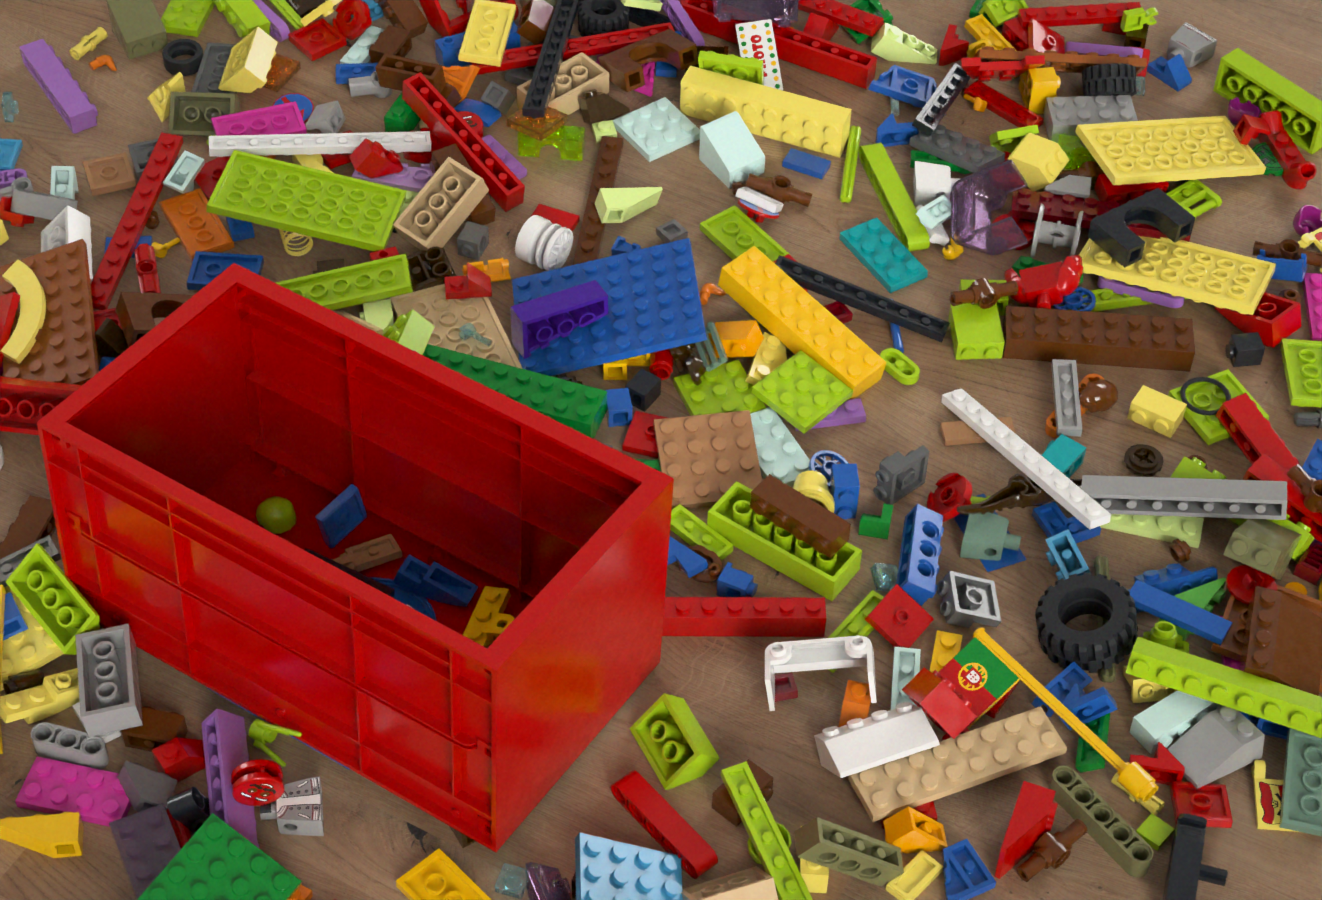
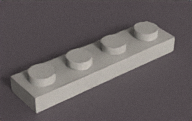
M1052 359L1051 371L1057 436L1063 434L1065 436L1081 437L1082 420L1076 360Z

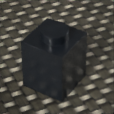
M1258 332L1231 334L1229 344L1225 348L1226 356L1230 358L1233 367L1261 365L1265 351Z
M641 369L625 385V388L629 389L632 406L645 412L661 395V378Z

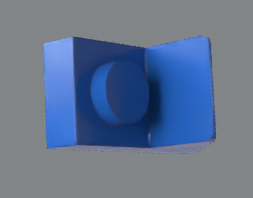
M1180 54L1170 60L1160 56L1147 66V72L1176 91H1180L1192 83V78Z
M892 113L877 128L875 143L881 142L884 147L910 144V138L919 134V131L916 127L912 126L913 122L897 124Z
M1078 683L1074 684L1062 703L1084 724L1118 709L1116 701L1104 686L1086 694ZM1063 721L1069 730H1072V728L1065 721Z

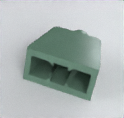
M986 512L984 515L981 513L969 514L960 557L999 561L1001 560L1003 548L1019 550L1021 536L1007 533L1009 525L1007 518L991 514L990 512Z

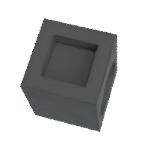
M493 81L490 82L481 97L485 104L497 109L504 116H506L516 99L508 89Z
M467 221L457 237L458 255L479 260L489 244L488 226Z

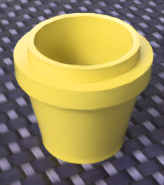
M804 471L800 473L795 479L793 489L834 513L835 502L829 492L826 477L817 471Z

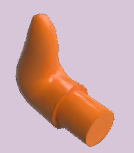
M101 55L89 63L92 70L107 65L112 71L117 70L112 57L109 55Z
M712 283L704 284L699 292L702 305L707 304L710 294L726 295L724 290Z

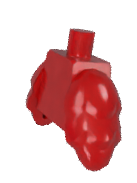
M1080 255L1067 256L1063 263L1060 261L1019 270L1020 277L1013 268H1009L1004 273V280L1006 282L1014 280L1018 284L1017 295L1010 297L1020 304L1029 303V306L1033 308L1051 309L1052 305L1061 304L1064 296L1074 292L1080 283L1083 273L1082 257Z

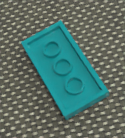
M877 217L840 232L839 239L889 293L927 278L928 270Z

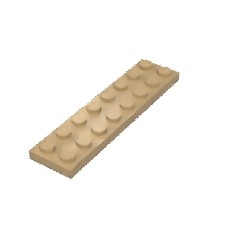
M1040 706L960 734L955 739L948 738L940 741L938 746L849 775L848 780L871 821L875 822L892 816L908 806L914 808L1066 753L1067 746Z

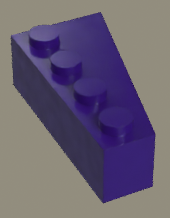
M596 280L511 306L512 344L523 359L528 358L535 349L540 347L542 350L550 346L549 342L559 336L565 338L570 335L574 328L578 326L583 328L607 315L608 294Z

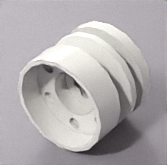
M533 215L524 223L518 234L515 246L516 256L520 260L529 264H536L539 268L546 271L561 268L570 254L573 233L566 227L552 224L550 220L539 215Z

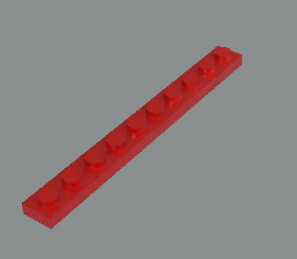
M671 22L569 39L562 61H566L581 52L587 56L607 54L665 30L671 29L674 31ZM543 44L505 50L500 67L471 62L469 64L480 68L477 75L537 65Z
M161 132L91 282L92 305L94 309H108L164 186L163 181L170 173L183 145L182 136Z

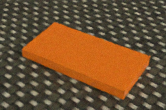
M201 188L159 202L161 211L176 236L180 239L192 262L196 251L221 253L235 248L234 241L217 214L206 212L208 200Z

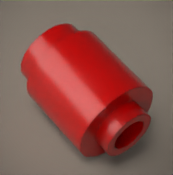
M669 349L653 352L650 355L649 371L661 378V380L668 379L673 372V356Z

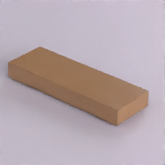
M1011 417L997 418L1016 434ZM964 421L941 422L940 431L945 446L987 442Z

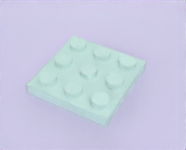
M666 97L613 120L615 129L649 162L700 139V129Z

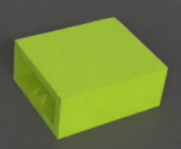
M967 303L958 306L950 304L948 322L950 323L949 327L955 359L1002 358L1005 341L997 303L987 309L980 308L979 304L972 305Z

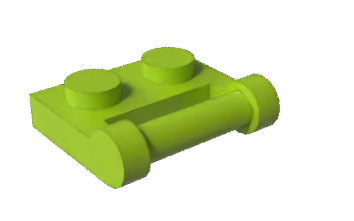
M1189 180L1166 193L1192 214L1195 220L1196 217L1211 208L1216 209L1222 205L1220 196L1199 180ZM1202 199L1207 200L1206 202L1192 210L1188 208L1194 205L1195 203L1201 201Z

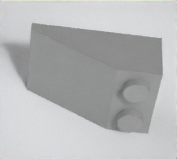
M1222 706L1205 715L1171 745L1168 750L1185 767L1183 776L1198 789L1254 762V760L1261 759L1265 734L1240 711Z

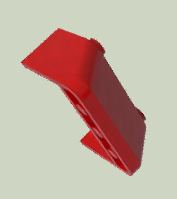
M419 0L429 25L443 38L466 31L471 11L449 20L447 13L442 10L438 0ZM488 0L494 2L515 4L516 12L513 21L517 19L519 15V9L517 7L515 0Z

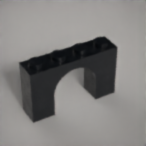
M1157 188L1093 218L1090 223L1088 237L1125 268L1142 259L1145 241L1132 232L1127 225L1134 223L1151 225L1175 243L1191 235L1195 217L1161 189Z

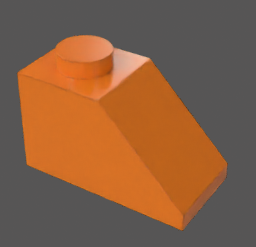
M848 680L838 727L847 725V721L851 719H865L869 717L872 703L868 683Z

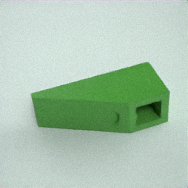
M1226 578L1217 579L1174 596L1212 613L1213 605L1215 603L1220 604L1227 591L1224 590ZM1175 625V630L1183 637L1182 641H1185L1190 634L1195 635Z

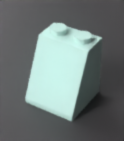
M737 111L700 126L699 160L729 189L732 188L734 182L741 181L743 183L747 181L750 173L756 176L764 173L765 155Z

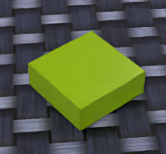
M1151 813L1136 832L1153 849L1158 851L1173 835L1174 828Z

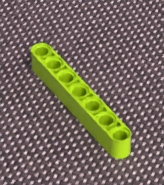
M880 142L859 146L860 162L900 242L910 252L928 249L930 246L929 234L916 215L917 210L883 144Z

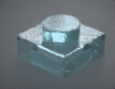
M3 92L1 107L5 122H14L15 113L19 111L18 101L14 100L12 92Z
M875 563L870 568L876 590L890 591L896 585L897 565Z
M504 863L495 884V892L522 900L531 877V870Z

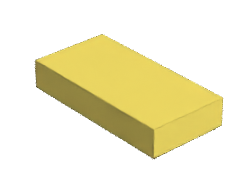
M921 850L903 868V874L886 884V890L898 900H914L943 871V865Z

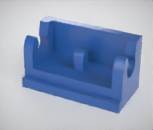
M1260 249V255L1257 256V259L1276 263L1275 272L1271 279L1303 282L1307 270V255L1305 253H1301V259L1289 260L1285 258H1267L1265 250Z
M1072 662L1049 682L1045 688L1063 703L1075 683H1078L1084 689L1093 679L1075 662ZM1038 696L1031 703L1035 708L1044 704L1048 709L1046 712L1047 717H1051L1055 713Z

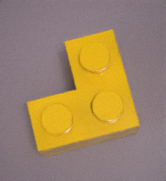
M1054 67L1028 69V72L1020 75L1018 89L1025 108L1037 115L1043 114L1046 97H1057V88H1060V77L1056 75Z

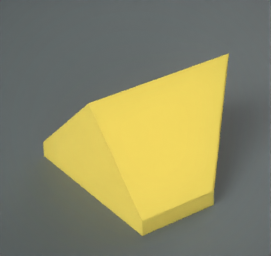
M181 72L159 85L147 97L161 122L170 115L171 91L186 92Z

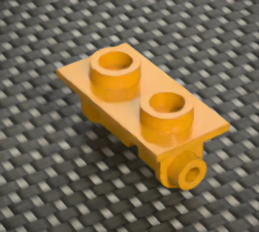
M503 257L488 260V265H484L483 261L469 263L491 277V282L511 279L508 269L509 261L508 259H503ZM463 265V276L467 275V265Z

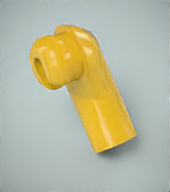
M958 234L951 235L949 238L951 245H948V249L944 247L942 250L944 258L947 260L956 259L964 251Z

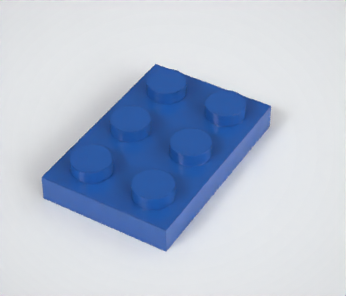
M196 251L186 283L187 289L201 290L233 263L261 276L264 258L261 255Z

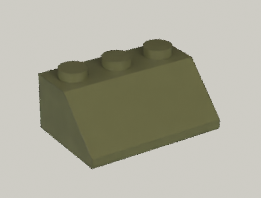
M171 91L169 134L185 136L215 135L211 118L239 113L240 98L236 94Z

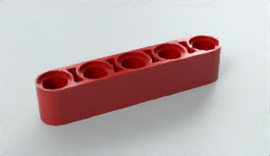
M632 770L611 785L610 788L615 799L667 853L678 855V858H681V868L691 878L697 879L718 864V857L712 847L637 771Z

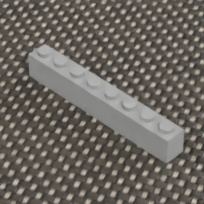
M1082 476L1081 489L1110 514L1286 520L1287 481Z

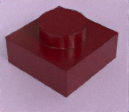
M835 301L823 306L843 324L852 321L853 313L845 304Z
M793 673L775 675V702L798 698V689Z

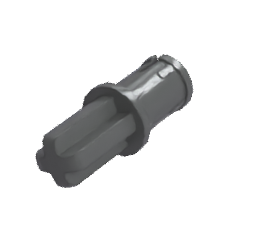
M1317 409L1316 412H1296L1294 414V424L1297 426H1317V428H1322V410Z

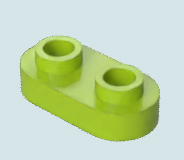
M887 348L881 352L880 357L887 362L884 370L898 382L904 385H912L918 381L920 373L918 365L901 351Z

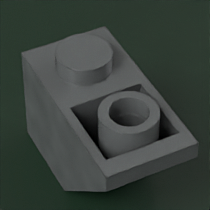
M125 761L117 777L135 811L159 820L162 819L168 809L167 799L172 797L178 780L171 778L166 773H157L139 763H131L129 761Z

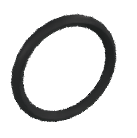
M1208 377L1192 378L1183 384L1180 391L1181 400L1187 404L1186 407L1201 415H1216L1219 409L1205 411L1191 405L1185 396V391L1189 385L1195 382L1213 383L1223 390L1226 401L1231 399L1229 390L1225 385Z

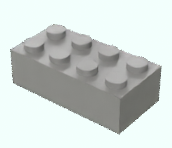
M1131 95L1046 97L1043 113L1048 139L1059 145L1083 144L1075 132L1077 125L1138 121Z
M129 624L75 635L80 716L88 737L142 726L137 650Z

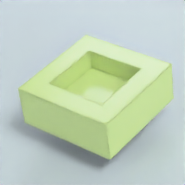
M613 120L592 124V132L596 143H601L602 136L617 138Z

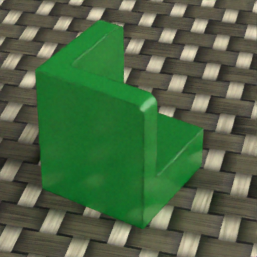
M883 504L881 516L863 513L860 518L858 535L888 540L893 505Z

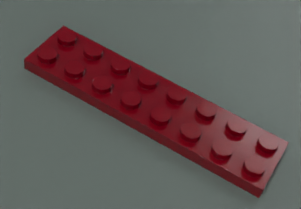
M1014 188L1010 217L1037 221L1042 203L1045 206L1042 221L1053 223L1061 221V224L1076 227L1078 214L1080 211H1083L1080 227L1090 229V223L1093 218L1123 204H1119L1116 201H1098L1094 198H1085L1084 200V198H1077L1069 194L1056 195L1048 191L1035 192L1027 188ZM1134 223L1127 225L1137 236L1157 239L1161 237L1168 238L1160 230L1148 224ZM1191 235L1181 240L1189 242Z

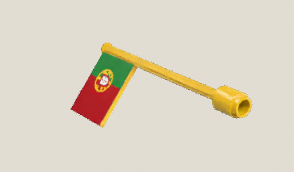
M985 628L976 629L973 633V639L939 671L943 677L945 676L956 687L954 690L960 695L962 694L973 705L970 710L977 717L967 726L968 729L1021 680L1118 771L1119 777L1117 782L1133 797L1146 802L1157 792L1159 786L1155 784L1156 780L1137 762L1125 763L985 632Z

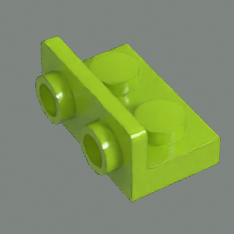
M986 0L982 3L983 7L978 13L979 15L987 14L993 25L997 27L1008 20L1018 17L1019 9L1029 7L1024 0Z
M1038 125L995 132L989 135L990 145L1001 152L1007 151L1012 153L1026 134L1032 133L1036 135L1039 133Z

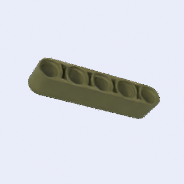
M1065 765L1056 767L1053 770L1049 789L1056 791L1054 800L1074 820L1080 819L1086 825L1087 833L1126 873L1136 878L1145 876L1148 873L1153 857L1151 846L1075 770Z

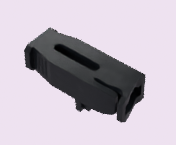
M1187 813L1179 814L1173 833L1163 900H1196L1198 880L1225 886L1227 870L1201 864L1207 820L1203 817Z

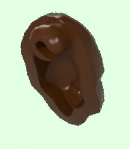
M1101 379L1088 382L1086 388L1080 394V403L1090 413L1107 411L1118 400L1117 387L1112 382Z
M701 545L686 546L706 559L708 563L707 569L694 575L692 578L703 583L717 581L723 571V564L718 555ZM679 565V570L685 574V572Z

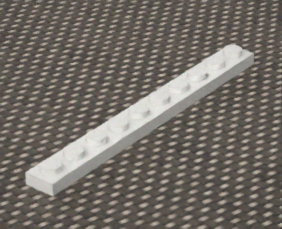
M430 131L209 136V156H231L234 150L262 156L352 154L365 138L372 142H379L388 151L393 150L396 153L431 152Z
M962 388L942 394L941 403L1088 529H1093L1110 522L1111 514Z

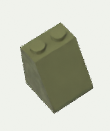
M106 0L112 32L129 60L163 50L168 44L166 30L152 0Z
M1248 519L1233 532L1223 555L1281 581L1301 538V534L1266 519Z

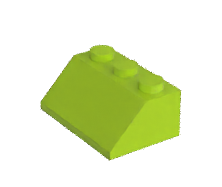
M663 693L629 728L665 790H670L702 777L720 759L684 698Z

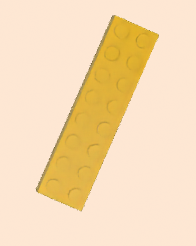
M753 246L722 267L718 286L794 354L800 350L850 387L853 390V394L848 400L855 399L881 380L887 362L758 248Z

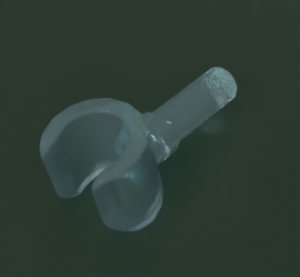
M466 323L459 328L461 330L459 336L462 340L473 337L487 346L491 344L490 340L476 332L473 324Z

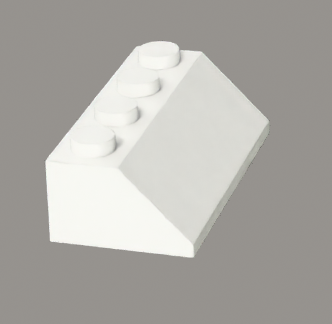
M67 205L41 231V253L83 239L87 244L91 284L93 280V259L91 253L90 217Z
M910 702L897 704L895 709L889 711L879 710L873 712L871 717L865 719H851L847 721V725L841 727H827L822 730L823 733L814 735L821 766L840 778L940 744L923 710Z

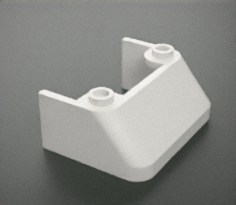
M857 635L770 644L765 649V685L769 710L775 711V673L867 666L871 703H877L874 651L870 639Z

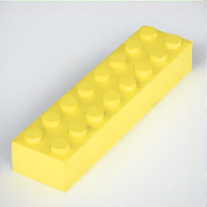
M694 66L688 68L681 80L680 111L686 116L712 122L737 111L751 134L838 158L841 157L848 144L852 109Z

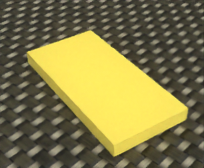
M475 0L459 52V61L500 67L515 16L516 5L488 0Z

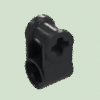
M191 787L167 799V806L172 817L185 825L193 833H196L210 816L209 798L200 793L196 787Z

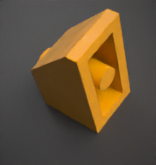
M909 806L883 821L886 842L901 848V852L905 854L919 853L921 850L924 852L943 851L944 848L948 847L943 824Z

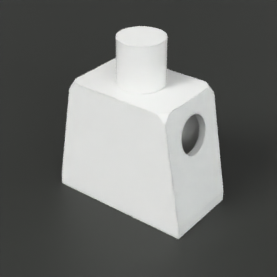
M915 161L913 172L914 206L919 204L927 205L942 195L950 200L951 191L963 192V179L951 178L949 166Z

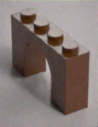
M671 29L598 57L600 66L609 72V81L626 92L645 85L643 68L641 66L644 63L655 61L667 62L679 70H684L699 63L696 44Z
M121 292L115 310L128 347L132 346L156 326L154 318H166L193 295Z

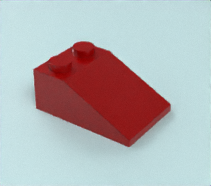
M1264 292L1253 315L1215 307V310L1243 333L1258 332L1263 344L1267 347L1274 348L1281 342L1282 338L1286 339L1301 328L1300 303Z
M1023 781L1001 846L995 878L1000 879L1034 850L1035 843L1044 833L1051 832L1058 803L1053 802L1056 791Z

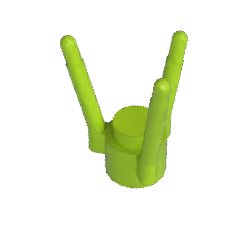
M260 718L255 719L249 729V737L255 740L253 746L264 751L281 767H285L286 763L265 744L272 743L277 733L301 737L302 733L270 724Z

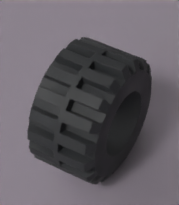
M582 0L579 2L578 31L582 37L629 29V6H624L620 0Z
M1112 63L1094 65L1082 71L1083 96L1135 95L1137 93L1136 67L1130 64Z

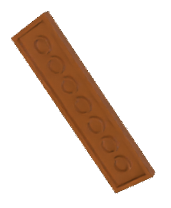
M986 46L979 49L972 57H981V62L1022 61L1025 56L1045 55V64L1037 68L1054 67L1055 72L1082 74V71L1090 66L1123 63L1135 66L1136 75H1138L1147 67V58H1140V55L1119 57V54L1115 53L1107 54V56H1099L1096 52L1078 55L1076 51H1067L1065 54H1060L1056 50H1046L1042 53L1036 52L1035 49L1015 51V48H1003V50H994V47Z

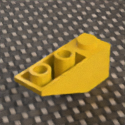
M63 812L51 815L36 814L28 817L10 816L0 819V839L52 858L82 856L84 826L79 812Z

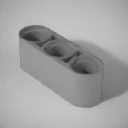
M14 188L10 211L53 220L67 205L77 210L78 201L61 196Z
M48 722L38 723L31 729L30 734L35 752L40 757L100 770L108 765L109 756L105 741L100 736L88 737L86 732Z

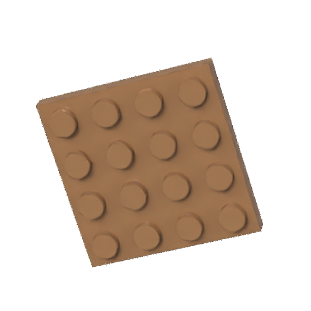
M750 410L654 419L653 426L660 471L674 478L672 509L679 504L686 509L714 506L736 481L752 490L762 482Z

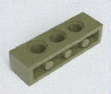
M818 817L794 832L797 857L880 887L904 873L901 848Z

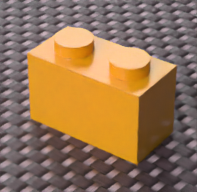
M756 320L715 322L727 358L755 356L764 339ZM709 333L708 336L713 346L716 358H720L715 343L713 341L711 333Z

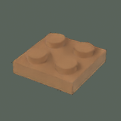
M126 152L83 161L84 171L92 196L136 187L135 178Z

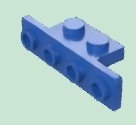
M1169 564L1166 568L1147 570L1141 575L1134 576L1135 582L1139 580L1172 596L1218 579L1217 568L1215 567L1191 572L1180 564ZM1135 607L1136 613L1143 612V610Z

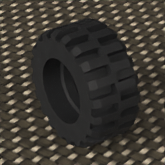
M1084 573L1082 576L1073 574L1069 575V578L1066 580L1062 578L1056 581L1055 586H1049L1044 591L1045 595L1040 597L1035 613L1038 639L1041 649L1053 663L1057 664L1059 662V666L1065 669L1072 662H1075L1082 670L1096 673L1098 669L1103 668L1105 671L1112 668L1113 663L1119 664L1125 659L1124 655L1128 656L1131 653L1138 637L1135 602L1133 597L1130 596V592L1124 586L1120 587L1118 581L1112 578L1108 580L1107 576L1101 574L1097 576H1092V573ZM1086 614L1098 615L1108 620L1102 627L1091 631H1077L1066 626V623L1071 619Z

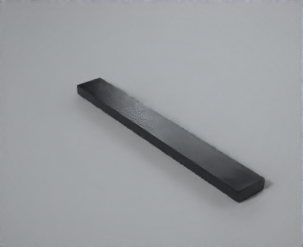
M779 255L775 263L798 285L805 289L941 343L950 325L945 320Z

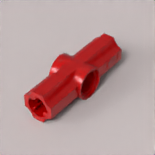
M147 243L139 244L134 249L140 293H161L154 247L149 246Z

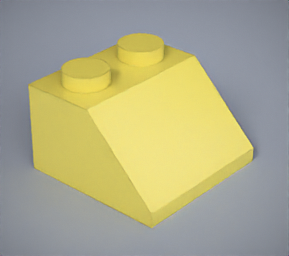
M1032 133L1026 134L1008 157V160L1031 191H1037L1053 183L1070 161L1058 143Z

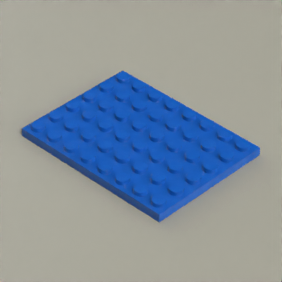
M690 238L512 279L514 305L596 280L608 294L607 315L583 328L580 326L574 328L570 335L565 338L559 336L549 342L550 346L542 350L540 347L531 352V356L523 359L519 353L520 364L525 370L553 376L707 340Z

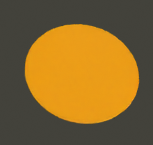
M1290 582L1285 585V588L1307 596V589L1304 585L1298 582Z

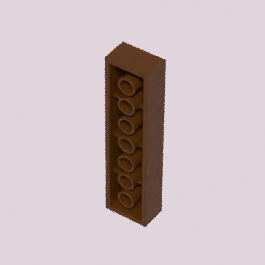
M1019 306L1005 307L1002 324L1005 341L1003 358L1052 362V359L1076 360V364L1188 372L1191 370L1195 355L1192 319Z

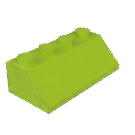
M36 543L5 582L64 654L77 655L75 635L100 630V616L45 549Z

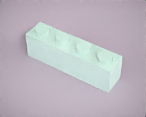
M1177 690L1134 716L1129 732L1152 754L1156 751L1158 742L1167 748L1173 740L1182 737L1205 715L1223 705Z

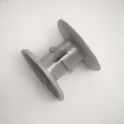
M1041 203L1035 224L1030 257L1033 258L1035 256L1038 243L1053 245L1052 248L1055 249L1056 246L1071 248L1070 256L1075 255L1081 232L1080 226L1083 211H1080L1078 214L1076 227L1061 224V221L1057 223L1042 221L1045 206Z

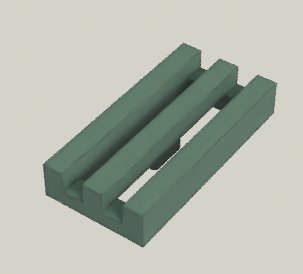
M711 321L707 323V340L704 342L712 364L708 358L703 341L695 343L703 365L708 372L728 361L716 326ZM709 333L712 335L720 359L718 360L709 339Z

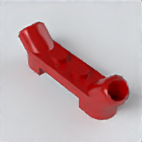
M1275 110L1261 113L1259 118L1266 120L1272 132L1270 135L1260 133L1259 142H1266L1284 170L1282 178L1286 184L1293 189L1305 188L1308 180L1316 176L1317 169L1315 164L1311 161H1306L1283 127L1280 111Z

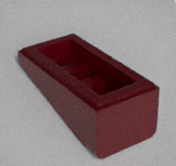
M1314 539L1298 561L1293 575L1316 586L1322 578L1321 542Z

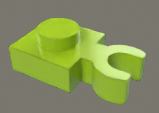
M1143 7L1123 11L1120 28L1123 32L1143 29V24L1146 23L1154 25L1157 21L1153 16L1158 15V11L1154 7L1146 11Z

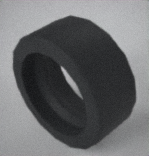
M178 39L168 43L163 48L162 53L164 66L173 75L179 72L183 76L195 74L198 72L203 58L201 45L191 39ZM180 55L193 56L186 60L174 59L175 57Z

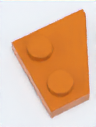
M474 65L469 67L442 66L446 83L457 89L462 97L459 103L462 102L480 68Z

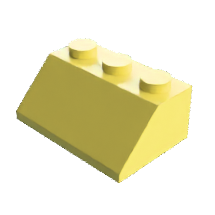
M257 27L232 47L218 88L221 91L252 93L257 88L261 89L267 82L266 76L272 67L271 61L276 55L277 41L261 28Z

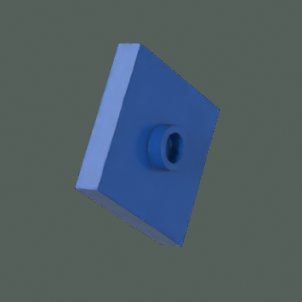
M353 484L347 487L315 516L324 542L331 549L367 518L359 489Z

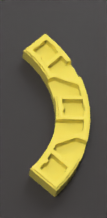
M17 259L2 277L16 288L20 295V315L12 336L0 351L5 357L20 364L36 342L35 337L39 329L43 327L46 313V297L44 289L33 271Z

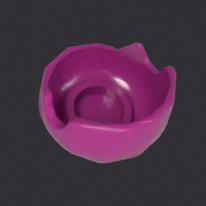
M1236 97L1229 101L1228 118L1232 124L1237 125L1243 114L1259 118L1261 110L1258 106L1252 104L1250 100L1246 103H1241L1240 99Z
M1313 205L1301 207L1293 219V227L1296 233L1302 237L1306 233H1311L1321 228L1322 220L1320 216L1322 211Z

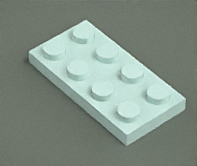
M768 407L751 413L762 477L765 479L770 474L788 486L793 487L796 477L804 471H809V458L772 408Z

